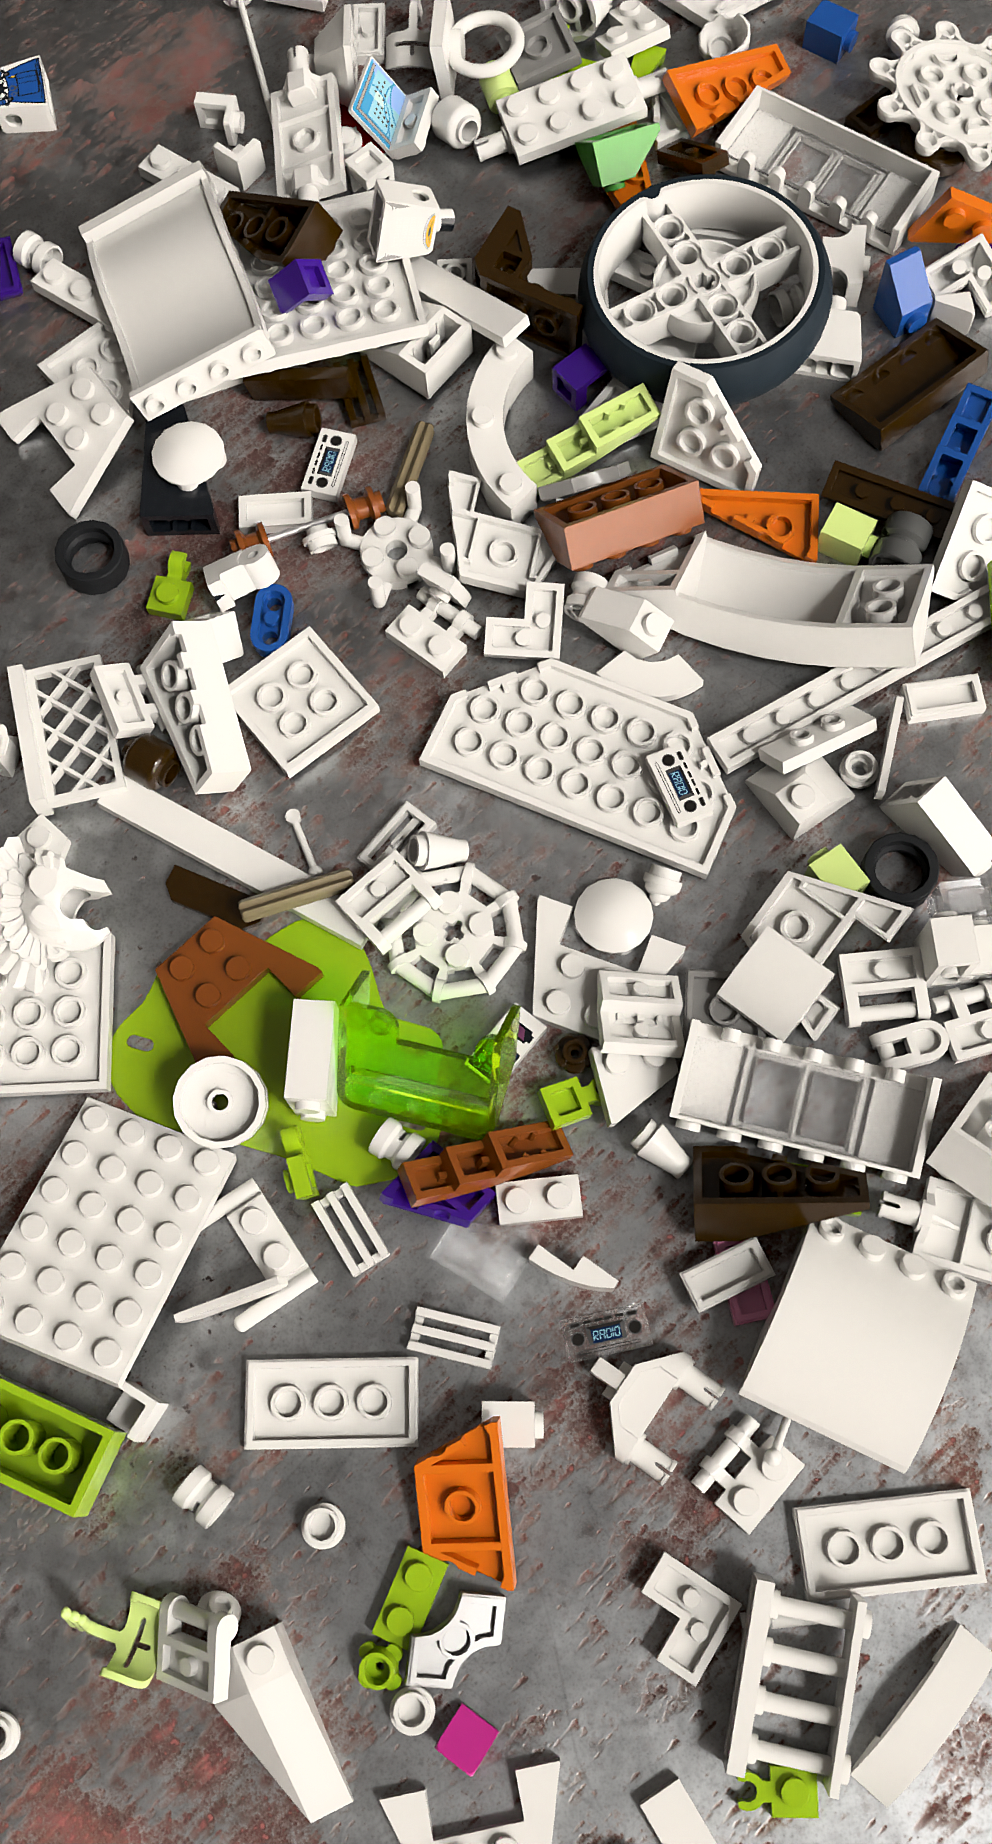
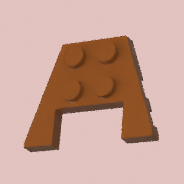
M216 916L155 969L195 1063L206 1057L227 1056L235 1058L208 1028L269 972L296 999H300L324 977L323 972L318 967Z

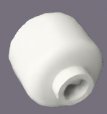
M449 95L438 102L434 108L431 127L436 137L454 149H464L470 146L473 140L479 136L481 115L478 109L471 103L457 95Z

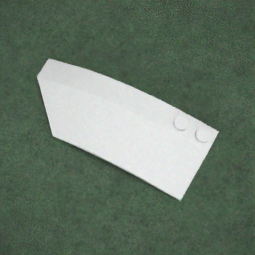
M706 531L693 536V543L678 550L675 545H672L648 556L649 563L632 570L627 565L616 570L605 587L606 589L646 599L674 620L670 629L684 636L724 649L796 664L852 667L854 669L891 667L899 670L917 667L924 645L934 564L854 566L801 561L740 548L709 538Z

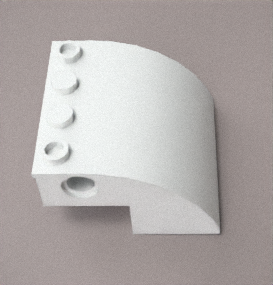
M837 1217L807 1224L798 1240L778 1300L761 1329L738 1394L905 1474L931 1425L950 1379L968 1324L977 1283L959 1273L952 1272L923 1259L918 1254L910 1253L888 1243L876 1235L853 1227Z

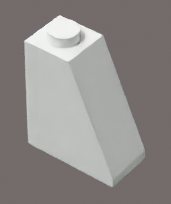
M946 776L905 782L879 806L905 833L916 835L927 842L937 855L938 863L953 877H978L992 866L991 835Z

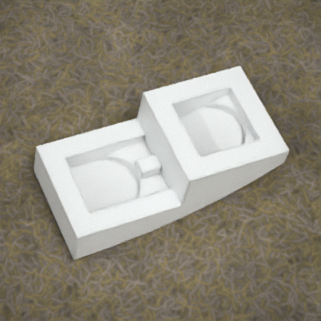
M538 1244L528 1258L529 1264L541 1272L582 1289L613 1292L619 1282L585 1256L581 1258L573 1270Z

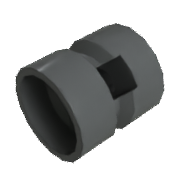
M896 511L891 513L887 517L880 534V540L877 541L868 564H920L922 560L921 553L926 551L933 535L932 525L922 516L912 512Z

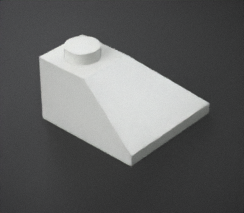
M344 4L314 39V54H309L308 61L309 70L313 74L322 76L333 72L338 81L339 103L348 108L358 84V62L351 4Z
M823 757L787 774H782L766 765L745 780V784L792 841L855 797L853 792Z

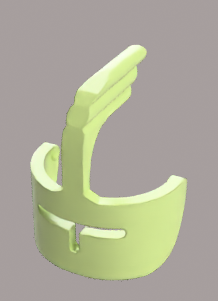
M132 1591L129 1598L131 1604L125 1628L120 1632L93 1622L85 1614H80L78 1611L71 1610L68 1606H65L61 1610V1617L71 1627L116 1645V1651L106 1667H102L99 1676L138 1689L146 1688L150 1684L157 1670L160 1601ZM143 1619H146L140 1643L151 1648L149 1651L137 1648L131 1663L125 1668L124 1666L135 1643Z

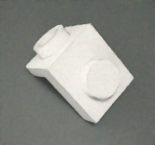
M196 92L194 105L200 128L225 130L228 146H236L239 133L243 134L245 128L244 112L239 110L237 97L235 95Z

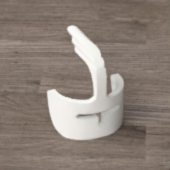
M410 0L409 28L404 31L391 33L386 37V70L423 68L434 71L429 47L414 46V55L412 56L410 55V45L396 47V45L402 43L429 45L430 32L418 29V22L421 21L423 15L420 0Z

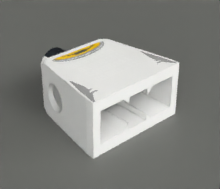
M376 179L367 242L376 262L429 254L433 250L436 232H452L454 230L455 216L453 209H439L435 196L429 187Z

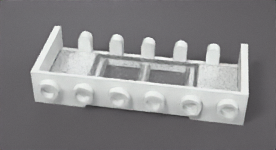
M759 85L755 87L715 142V147L727 150L729 155V165L719 171L729 176L740 177L770 186L771 189L789 199L801 211L846 233L851 230L852 224L867 225L866 243L891 255L895 253L907 237L908 228L922 215L932 200L940 174L939 171L926 164L918 162L897 150L878 143Z
M692 1018L668 1115L669 1117L677 1118L675 1127L700 1132L701 1125L717 1128L716 1137L740 1143L742 1135L757 1138V1147L782 1153L783 1145L800 1149L798 1157L823 1163L824 1156L841 1159L839 1166L841 1168L865 1172L866 1166L883 1170L881 1178L902 1184L907 1183L908 1176L920 1179L942 1079L935 1077L927 1078L907 1073L905 1070L897 1068H886L866 1063L864 1060L856 1058H845L824 1053L822 1050L815 1048H804L787 1044L774 1038L750 1035L733 1028L713 1026Z

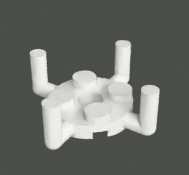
M409 481L405 485L408 507L404 517H379L364 536L351 532L349 518L346 514L339 513L334 517L335 529L340 545L360 551L362 565L369 577L368 587L371 601L376 608L385 606L391 590L408 588V584L417 580L419 582L423 579L417 572L423 562L426 563L427 561L450 575H453L457 570L454 545L449 542L443 543L440 546L441 558L434 556L430 532L426 527L417 522L422 511L420 486L416 481ZM393 548H403L407 551V554L401 559L395 560L387 556L388 552Z

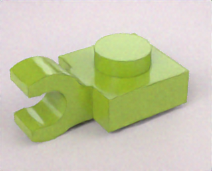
M172 550L168 560L167 577L156 575L146 605L150 615L178 621L185 620L195 589L192 582L186 581L191 569V562L186 561L187 553Z

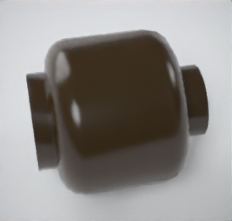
M145 733L137 739H130L124 745L121 752V757L124 759L123 772L125 775L149 790L169 787L175 781L181 769V762L175 747L154 734Z

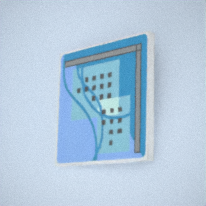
M370 56L365 63L348 112L390 158L395 159L389 152V148L406 95L376 60Z

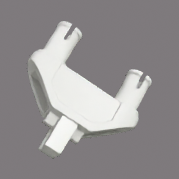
M686 1352L635 1364L633 1367L623 1361L619 1369L599 1357L589 1372L607 1385L602 1395L610 1400L609 1411L614 1457L621 1464L625 1463L628 1465L629 1462L633 1463L663 1486L669 1475L655 1466V1462L659 1463L669 1472H673L678 1461L673 1460L645 1440L647 1435L644 1431L672 1389L677 1390L678 1387L711 1411L718 1400L705 1392L704 1388L719 1398L724 1393L726 1387L720 1385L693 1366L695 1361Z

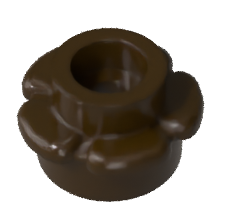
M566 1035L558 1042L559 1048L555 1051V1060L560 1067H563L568 1073L578 1074L591 1066L588 1051L591 1049L592 1043L587 1037L583 1035H577L576 1037ZM573 1050H577L579 1052V1055L577 1057H573L571 1055V1052Z

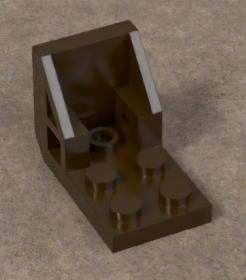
M507 206L474 258L476 287L528 315L530 325L517 337L567 357L582 346L583 326L581 320L583 305L570 297H563L546 290L537 283L528 282L527 276L532 270V253L520 210Z

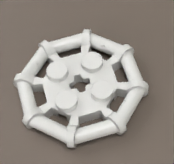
M467 862L463 866L426 872L417 870L419 875L431 887L460 882V892L445 891L439 896L444 904L435 911L430 909L407 929L413 930L416 949L404 953L402 934L391 943L392 948L388 951L390 963L387 966L391 974L400 975L430 996L432 1002L439 1004L441 1000L483 993H487L490 996L495 993L497 984L521 953H525L527 948L521 928L517 904L519 900L518 894L515 890L509 891L475 868V863ZM472 885L495 900L486 907L470 896ZM415 890L380 919L385 927L414 903L419 896ZM501 913L504 916L506 937L494 935L492 917ZM456 924L462 926L460 930L464 937L461 940L455 937L451 941L445 939L447 936L445 928L447 926H454ZM495 948L502 951L486 972L481 964L491 950ZM420 960L438 971L435 980L414 965ZM455 971H473L476 978L447 983L448 975L455 974Z

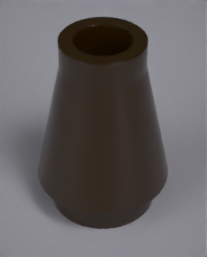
M306 400L277 411L267 412L266 424L270 434L278 433L312 438L314 433H320L322 417L318 404H310Z

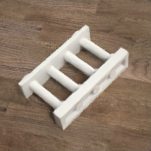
M757 1572L752 1573L722 1760L727 1775L745 1778L747 1763L755 1764L756 1760L824 1775L823 1786L829 1798L839 1800L841 1784L848 1785L851 1773V1756L845 1753L862 1638L869 1639L872 1629V1610L867 1609V1602L861 1595L851 1593L849 1610L781 1596V1591L775 1589V1582L771 1575ZM778 1615L846 1629L842 1658L775 1644L773 1638L767 1637L770 1618L777 1619ZM771 1663L838 1677L835 1705H826L766 1691V1686L760 1685L762 1666L770 1667ZM763 1711L831 1726L827 1755L758 1740V1734L752 1733L755 1714L762 1716Z

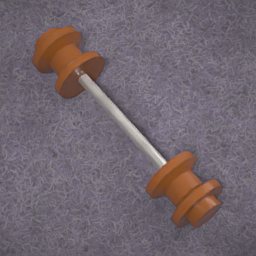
M369 485L364 487L363 496L352 499L348 493L342 494L345 510L270 535L266 534L261 521L256 523L255 532L244 535L239 529L234 530L236 538L229 540L233 553L256 544H263L267 546L272 557H274L270 542L306 531L319 524L333 522L334 517L339 513L346 514L352 529L357 530L359 529L360 520L371 517L376 521L381 517L380 514L386 512L385 504L380 491L373 492Z

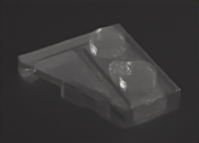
M451 1223L430 1258L502 1304L527 1265L528 1258L538 1244H540L545 1233L540 1229L480 1223H471L468 1228Z

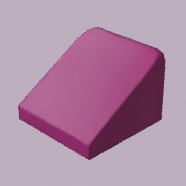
M462 1702L434 1748L472 1777L497 1737L499 1730Z

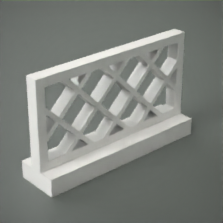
M100 654L25 670L22 664L7 667L29 802L38 816L41 813L44 816L53 815V808L128 792L118 739H115L103 708L93 721L80 714V711L90 698L101 704L97 693H95L96 690L93 682L86 688L73 681L80 671L92 669L93 666L103 665ZM53 677L60 681V683L50 696L38 690L37 680ZM68 687L82 693L72 708L58 701ZM52 707L67 714L56 729L44 723V718ZM74 719L88 726L78 741L63 734ZM104 721H105L106 728L103 727V726H101ZM96 731L108 737L109 741L100 754L85 747ZM58 740L73 747L61 763L50 757L49 754ZM80 752L95 760L84 775L69 768ZM110 754L112 756V761L107 759L110 756ZM104 765L114 771L116 782L99 785L91 779L100 767ZM52 766L55 767V768H57V769L54 771V773H53V771H52ZM64 773L79 781L71 792L56 794L55 785Z

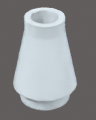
M421 831L418 835H412L408 842L409 862L411 866H418L420 870L453 863H465L469 856V846L466 839H455Z
M650 1119L630 1142L637 1150L635 1152L636 1155L669 1172L676 1179L680 1178L693 1162L662 1122L658 1125L653 1119Z

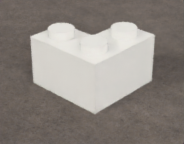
M956 911L939 912L929 919L913 942L914 947L920 946L927 988L974 984L992 977V924H989L988 920L973 921L972 914L958 916Z

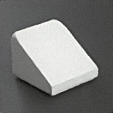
M967 291L934 296L927 318L928 323L938 318L962 334L968 335L975 317L971 293Z

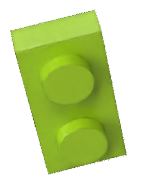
M408 1545L371 1634L390 1643H396L408 1651L410 1633L422 1632L450 1563L442 1562L424 1554L422 1550Z

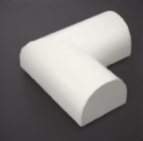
M983 233L925 267L932 299L936 295L956 293L967 286L984 317L987 318L992 316V249Z

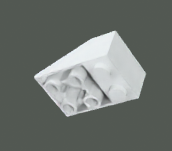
M421 301L429 336L358 352L362 355L367 354L369 360L429 400L473 352L472 325L442 305Z

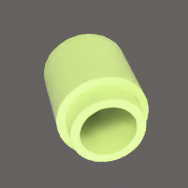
M510 69L495 77L479 79V84L489 109L495 114H499L496 100L519 92Z

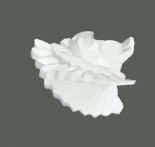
M19 837L7 838L4 846L0 848V974L8 977V983L13 988L22 990L27 987L28 990L38 996L44 990L43 971L46 969L47 959H50L52 962L63 961L70 956L69 952H81L100 945L110 933L108 927L101 930H93L84 919H75L78 910L84 902L113 895L104 880L92 878L66 868L62 855L38 848L35 849L34 853L27 854Z

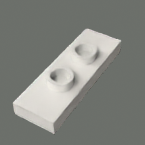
M850 705L835 713L827 714L810 725L795 729L790 734L760 747L759 759L780 773L787 774L877 730L876 718Z

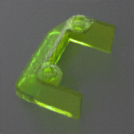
M362 970L339 1004L337 1093L341 1101L355 1110L387 1118L392 1117L395 1120L472 1139H483L487 1132L494 1131L500 1117L516 1059L521 1006L512 1004L498 1034L483 1036L475 1047L474 1056L399 1039V1023L396 1017L384 1008L369 1005L371 971Z

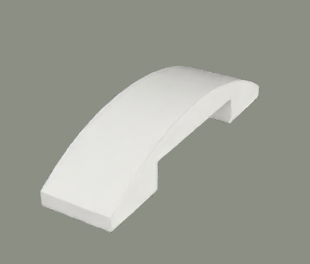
M959 1623L932 1658L933 1666L880 1737L876 1735L851 1768L850 1775L886 1808L903 1793L936 1754L970 1706L992 1668V1651Z

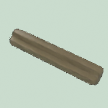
M418 421L415 424L385 506L386 515L391 518L404 517L408 507L405 485L409 481H418L435 434L434 426L431 423Z
M343 868L242 899L238 902V906L244 922H251L345 893L355 884L351 870Z

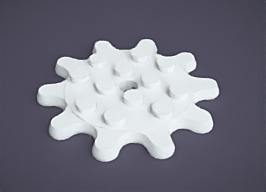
M949 21L937 22L934 27V39L929 41L920 40L905 29L894 30L890 36V49L899 59L888 60L876 57L871 59L868 65L869 79L887 87L893 93L881 97L878 101V117L884 122L897 121L910 124L912 131L917 134L915 137V150L920 155L931 156L935 151L943 147L950 152H960L971 170L976 172L984 170L992 161V35L985 38L981 44H972L962 39L957 26ZM958 94L963 96L960 100H957Z

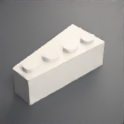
M171 621L140 666V670L195 794L233 792L250 773L251 766L211 621Z

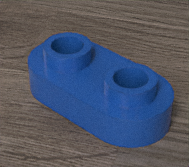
M271 584L266 588L260 589L255 597L250 639L255 651L263 657H268L290 641L294 602L290 591L279 584ZM274 605H281V608L277 611L270 610ZM269 638L277 639L273 644L265 643Z

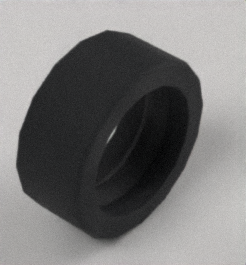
M89 520L76 523L67 528L59 537L54 549L55 562L67 584L83 594H104L118 587L126 578L130 567L129 552L118 531L106 522ZM92 543H104L112 547V559L102 569L90 573L74 570L72 560L81 548Z
M902 832L886 834L874 841L860 865L861 870L870 880L864 894L913 909L923 904L938 883L940 872L937 855L930 845L916 835ZM886 853H903L917 862L922 870V879L915 890L902 894L893 892L880 883L876 877L875 869L878 860Z

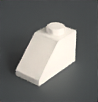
M598 586L593 587L577 618L620 651H627L636 659H642L658 653L674 620L646 599Z

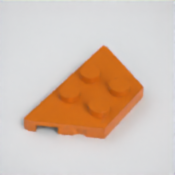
M493 1416L417 1459L414 1465L422 1550L424 1554L442 1562L450 1561L454 1563L458 1569L473 1576L478 1571L502 1582L500 1588L514 1591L517 1578L500 1416Z

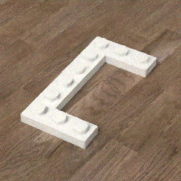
M158 144L138 165L140 177L156 184L191 165L192 162ZM206 170L216 186L218 192L216 197L219 206L229 191L240 192L238 187ZM53 257L31 280L34 291L93 325L97 322L103 324L106 331L115 335L95 281Z

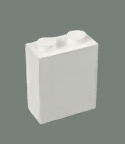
M293 999L284 1099L296 1115H301L300 1119L303 1121L324 1122L326 1116H337L345 1021L335 1001Z

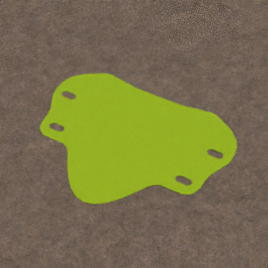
M305 919L295 921L265 941L318 967L323 972L324 977L300 999L335 1001L345 1021L337 1116H326L324 1122L303 1121L300 1119L301 1115H296L284 1099L293 999L296 998L269 972L208 1028L233 1054L234 1059L246 1062L260 1074L268 1089L269 1108L264 1124L252 1138L239 1145L288 1158L280 1130L297 1126V1128L301 1127L306 1152L310 1156L313 1170L343 1184L348 1182L350 1186L357 1187L395 1179L398 1176V1172L392 1167L391 1161L386 1158L379 1159L368 1151L369 1146L379 1128L389 1117L399 1122V1118L403 1114L423 1118L426 1121V1128L422 1131L402 1126L403 1130L408 1134L415 1132L426 1139L422 1151L432 1140L436 1143L438 1142L442 1126V1116L437 1092V1081L443 1056L442 1040L431 1028L394 1018L385 1010L364 948L360 950ZM157 975L143 1003L123 1021L113 1035L111 1083L117 1095L137 1116L182 1132L174 1117L173 1095L178 1080L191 1065L195 1064V1060ZM132 1035L150 1039L154 1045L152 1050L143 1051L128 1046L127 1039ZM403 1041L418 1043L427 1048V1053L423 1057L407 1054L401 1051L400 1045ZM224 1094L214 1097L213 1101L217 1103V1110H223L228 1106V1098Z

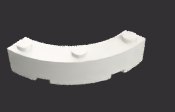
M515 338L506 347L495 342L483 358L470 387L467 401L466 425L472 473L474 477L481 478L480 490L485 497L486 504L497 518L522 524L534 513L533 510L537 509V485L517 464L507 444L504 431L509 409L511 410L517 396L533 379V351Z

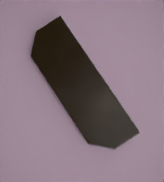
M174 865L165 883L173 903L209 918L216 916L244 931L261 925L264 918L251 922H244L238 902L251 897V895L178 865Z

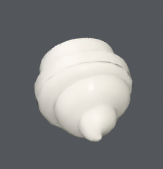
M653 863L649 872L645 871L643 876L645 889L650 894L649 899L654 906L669 900L671 896L677 895L683 885V883L679 882L682 875L681 872Z

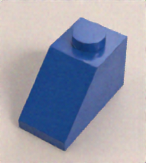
M917 245L885 261L873 304V309L896 339L908 332L915 333L920 330L927 322L933 302L922 253Z

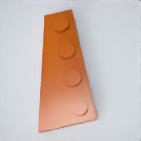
M776 43L669 69L665 72L662 81L692 139L738 111L757 85L771 91L787 80L791 70Z

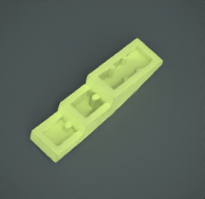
M644 383L580 416L578 424L546 440L545 447L517 461V464L537 485L538 496V487L572 477L660 418L661 412Z

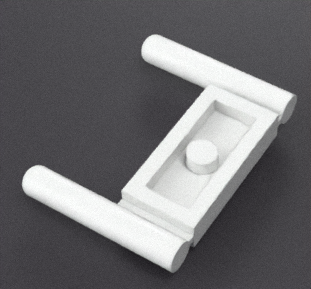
M253 1177L217 1200L202 1228L204 1230L226 1215L265 1279L268 1280L276 1276L286 1277L288 1286L280 1291L269 1294L235 1317L234 1326L240 1332H245L318 1282L317 1277Z

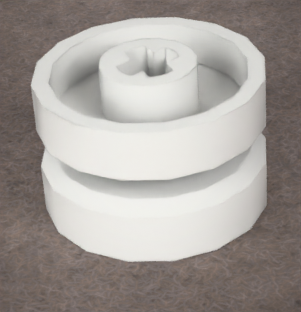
M227 1056L206 1057L191 1065L178 1080L173 1095L174 1117L182 1132L197 1144L213 1149L237 1146L252 1138L264 1124L269 1108L268 1089L260 1074L246 1062ZM224 1094L228 1098V1106L223 1110H217V1103L213 1099L216 1095Z

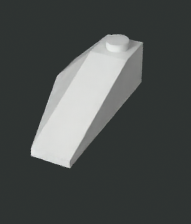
M283 1622L230 1647L228 1699L215 1703L216 1709L310 1823L353 1802V1796Z

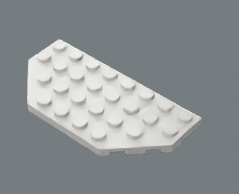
M553 658L539 662L537 667L517 674L514 671L489 680L487 685L469 692L462 690L451 694L419 758L420 766L705 880L708 877L737 807L720 777L721 772L709 746H706L700 734L699 725L693 712ZM682 743L714 808V812L711 816L677 829L645 763V759L648 755Z

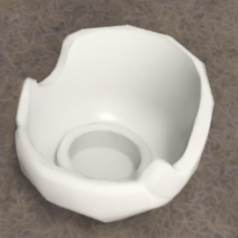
M721 12L712 21L704 25L698 35L701 57L706 61L748 50L750 44V24L743 14L737 13L734 17H728Z

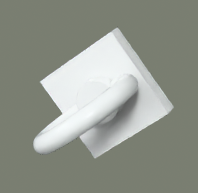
M434 0L429 49L441 100L446 96L455 94L457 72L469 78L486 79L506 72L518 61L525 43L524 33L518 21L501 11L483 10L471 13L455 24L450 0ZM493 25L505 29L510 34L511 45L508 51L497 60L483 64L471 63L465 60L466 46L464 35L470 30L480 26Z

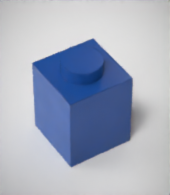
M822 0L806 22L802 48L837 64L845 52L850 53L857 42L859 32L855 30L859 15L828 0Z

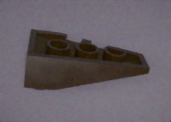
M229 191L220 205L230 236L263 264L286 267L295 259H321V261H326L328 256L334 251L336 242L343 232V229L318 201Z
M693 1146L695 1242L741 1241L870 1209L865 1172L817 1162L810 1164L808 1167L787 1163V1156L773 1153L771 1159L749 1155V1148L740 1146Z

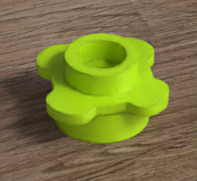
M372 1641L364 1642L359 1648V1656L362 1658L358 1674L359 1683L363 1687L373 1690L387 1688L393 1691L399 1688L402 1683V1676L399 1673V1661L403 1657L401 1647L396 1643H391L388 1646H376ZM377 1662H382L384 1669H378Z

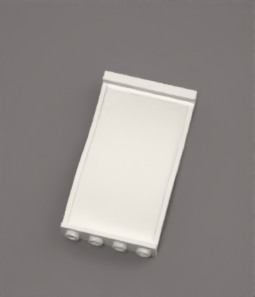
M200 160L78 226L80 234L86 242L93 275L127 367L132 391L128 393L129 397L147 421L166 413L277 354L270 342L253 289L224 221L216 197L218 195L216 186Z

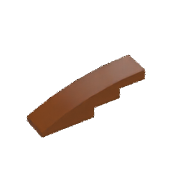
M548 1121L487 1132L480 1141L445 1147L438 1156L402 1162L397 1172L410 1206L413 1208L455 1198L532 1174L571 1159L574 1154L563 1129L551 1131Z

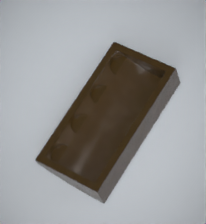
M935 318L831 394L830 401L842 417L864 439L878 450L883 451L963 391L968 382L972 384L987 373L989 350L940 319Z

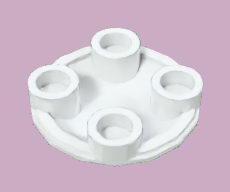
M193 421L177 423L164 430L156 439L152 450L153 466L160 477L171 484L178 485L182 491L196 489L198 484L213 477L227 461L224 443L217 431L204 423Z
M618 878L599 880L588 886L577 900L574 911L575 929L578 936L595 950L621 956L627 955L635 947L639 946L650 933L653 921L651 902L644 891L630 881Z

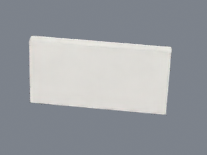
M418 1357L246 1360L244 1450L419 1447Z
M970 1488L792 1508L805 1599L808 1602L846 1599L851 1597V1593L864 1597L987 1583Z

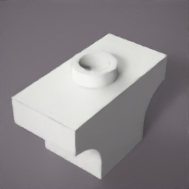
M852 224L851 230L846 235L841 237L823 236L822 239L831 265L833 292L846 299V307H857L863 278H867L869 274L871 256L865 255L867 225Z

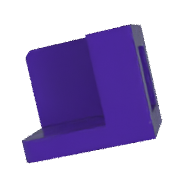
M295 259L268 280L282 314L291 312L304 301H323L334 294L321 259Z
M584 343L552 367V389L577 412L587 404V386L605 374L607 368L602 364L594 351Z

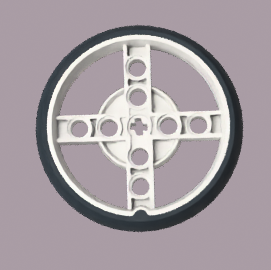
M719 174L690 175L667 180L641 191L623 203L608 217L594 236L583 260L578 285V303L583 305L581 322L586 338L596 356L617 380L630 389L644 383L653 400L664 403L672 368L680 361L712 375L729 406L749 401L769 392L787 380L801 367L813 352L822 336L829 318L833 295L832 272L827 251L819 233L806 215L789 199L765 185L740 177ZM690 229H725L743 233L756 239L737 248L719 240H697ZM645 245L658 263L650 290L608 310L605 302V290L610 278L632 252ZM797 274L804 289V303L801 311L780 334L767 341L751 318L757 304L759 292ZM672 334L688 342L712 343L722 358L690 359L677 357L648 347V345Z

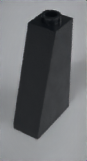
M184 403L150 421L146 419L139 517L148 536L220 534V525L207 480L198 484L197 488L192 491H182L178 485L171 484L160 477L153 466L152 450L156 439L169 427L177 423L189 422Z

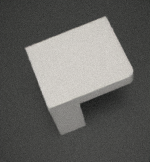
M253 138L245 147L239 143L232 151L219 142L212 146L219 175L244 192L266 171L261 142L256 138Z
M371 141L344 160L348 188L353 193L362 187L369 191L375 186L376 179L395 181L393 162Z
M235 611L209 612L184 620L211 621L222 663L243 656L244 652Z
M125 1380L121 1387L123 1393L106 1420L128 1433L127 1438L133 1442L145 1443L169 1404L136 1382Z

